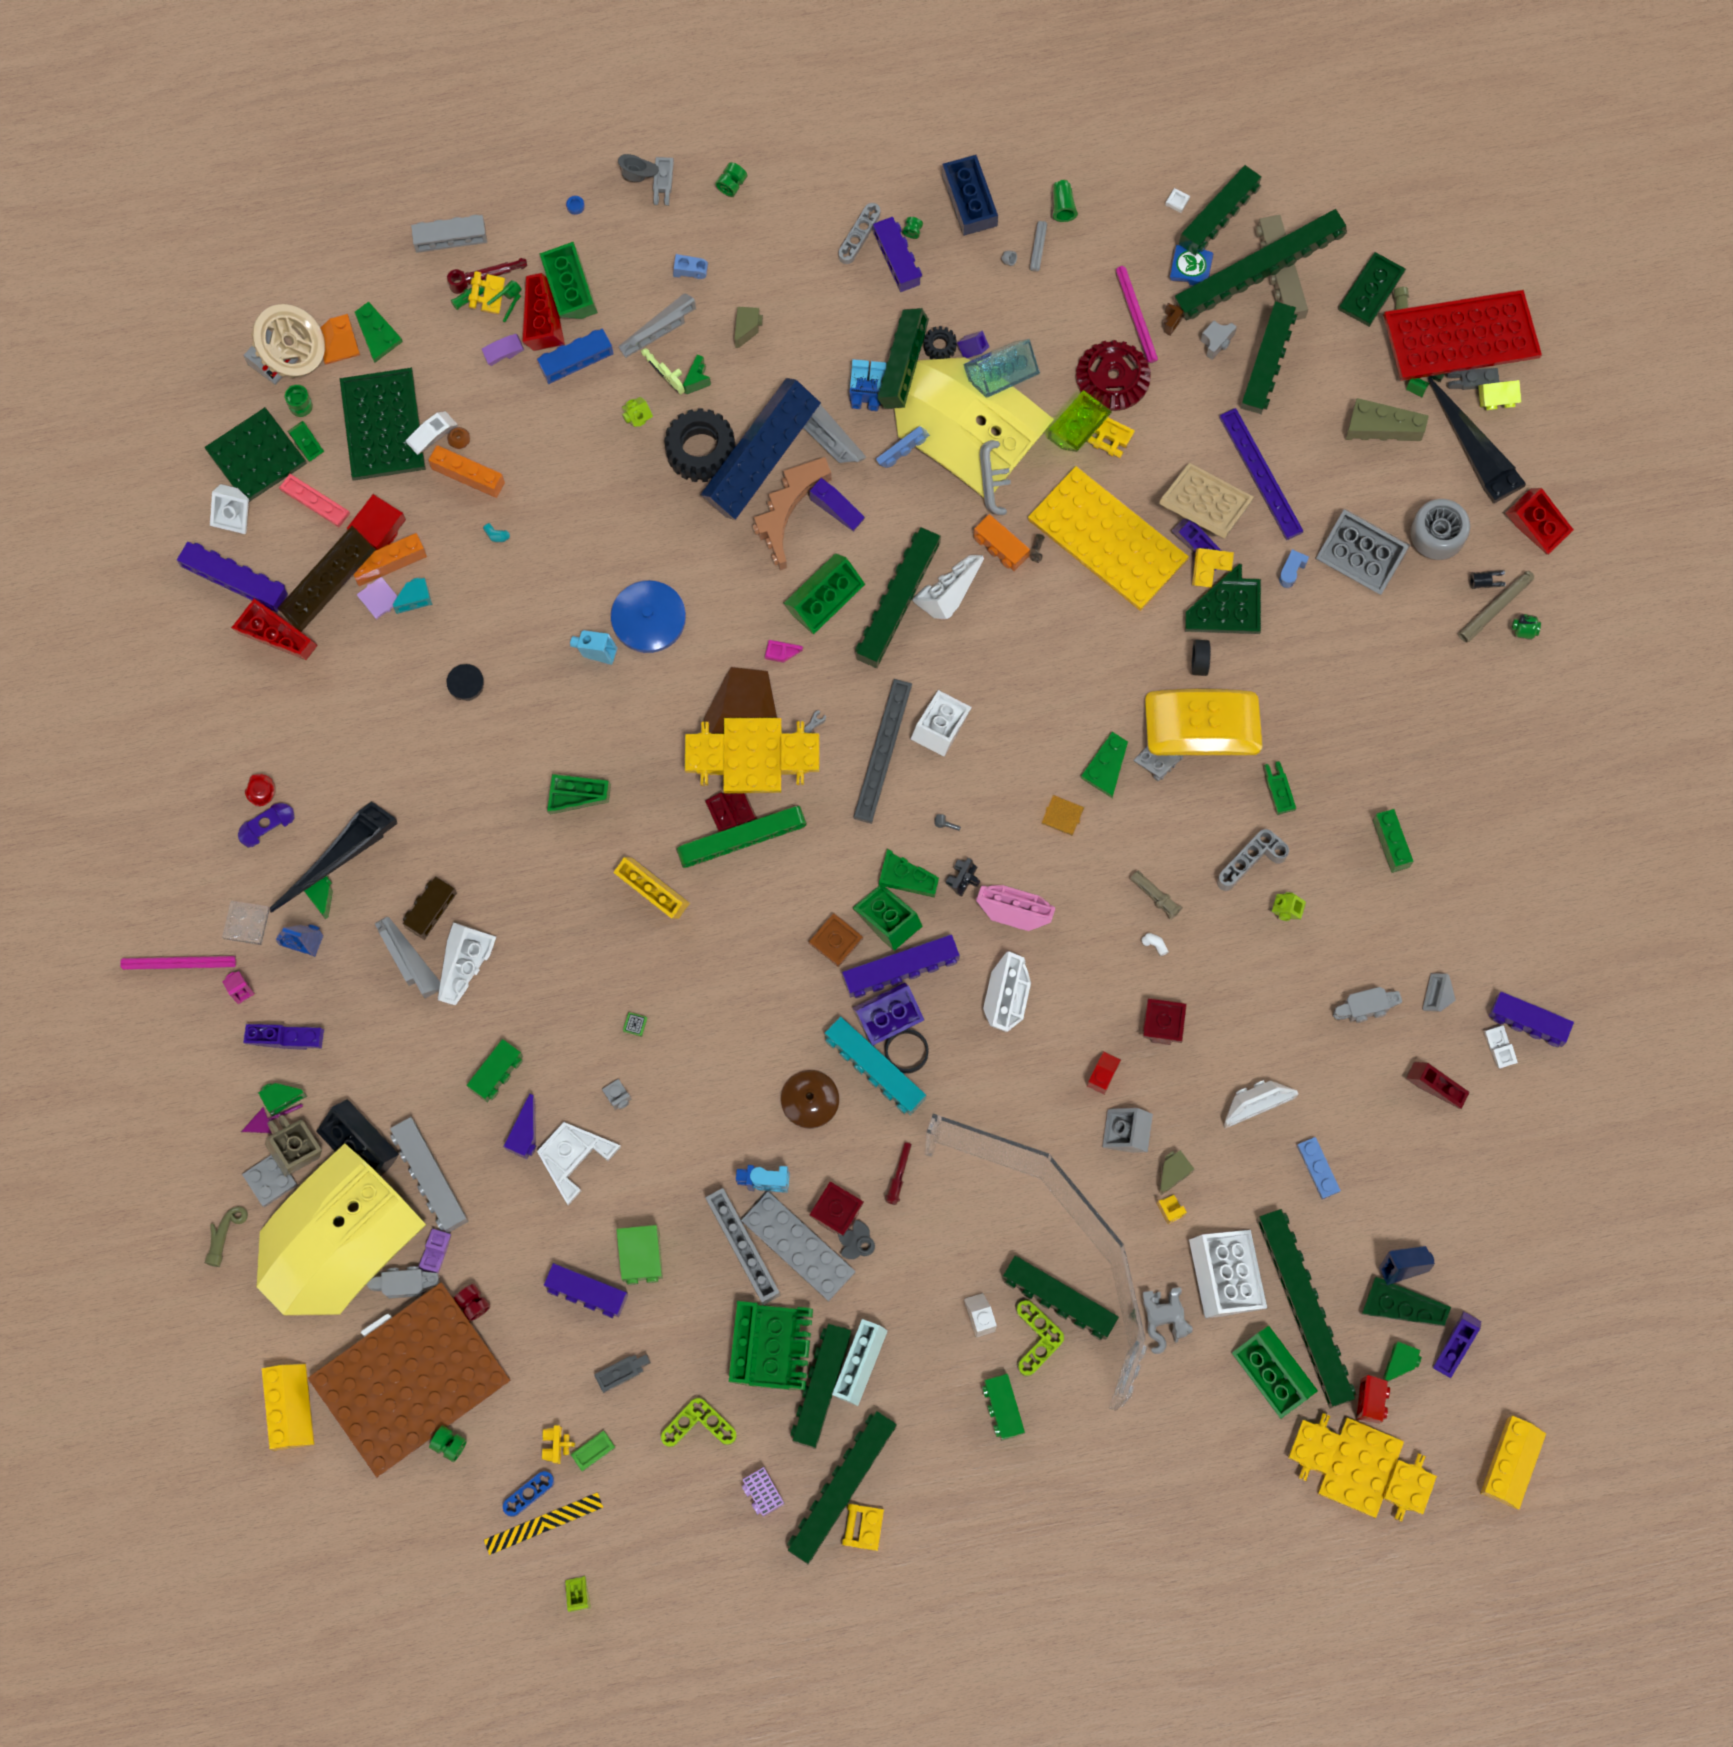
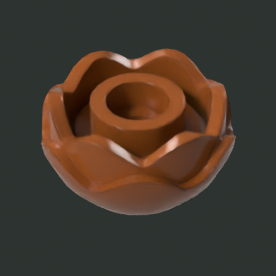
M462 427L451 429L447 435L448 444L455 449L465 448L470 442L469 432Z

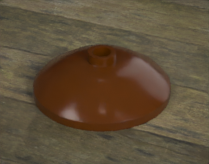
M814 1070L802 1071L793 1075L784 1085L781 1093V1106L785 1116L793 1124L807 1129L818 1128L827 1124L835 1116L839 1107V1092L833 1080L824 1073ZM812 1094L814 1097L813 1099L808 1100L806 1098V1095Z

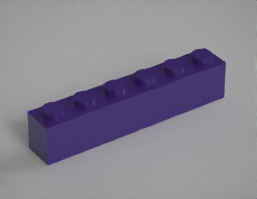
M187 541L177 558L180 567L251 601L256 599L276 613L279 611L277 608L288 595L285 585L281 582H272L264 574H255L249 567L236 565L237 563L230 558L224 559L213 550L209 552L198 543L192 544Z
M951 934L842 972V977L850 998H860L865 996L866 992L883 990L886 985L891 984L895 986L902 983L904 979L918 978L921 976V973L927 971L928 973H933L939 970L941 966H953L959 961L960 955Z

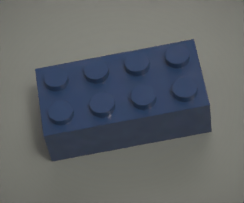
M977 154L943 163L942 176L963 236L997 227L998 213Z

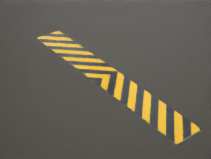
M597 1492L484 1539L488 1554H494L603 1508Z

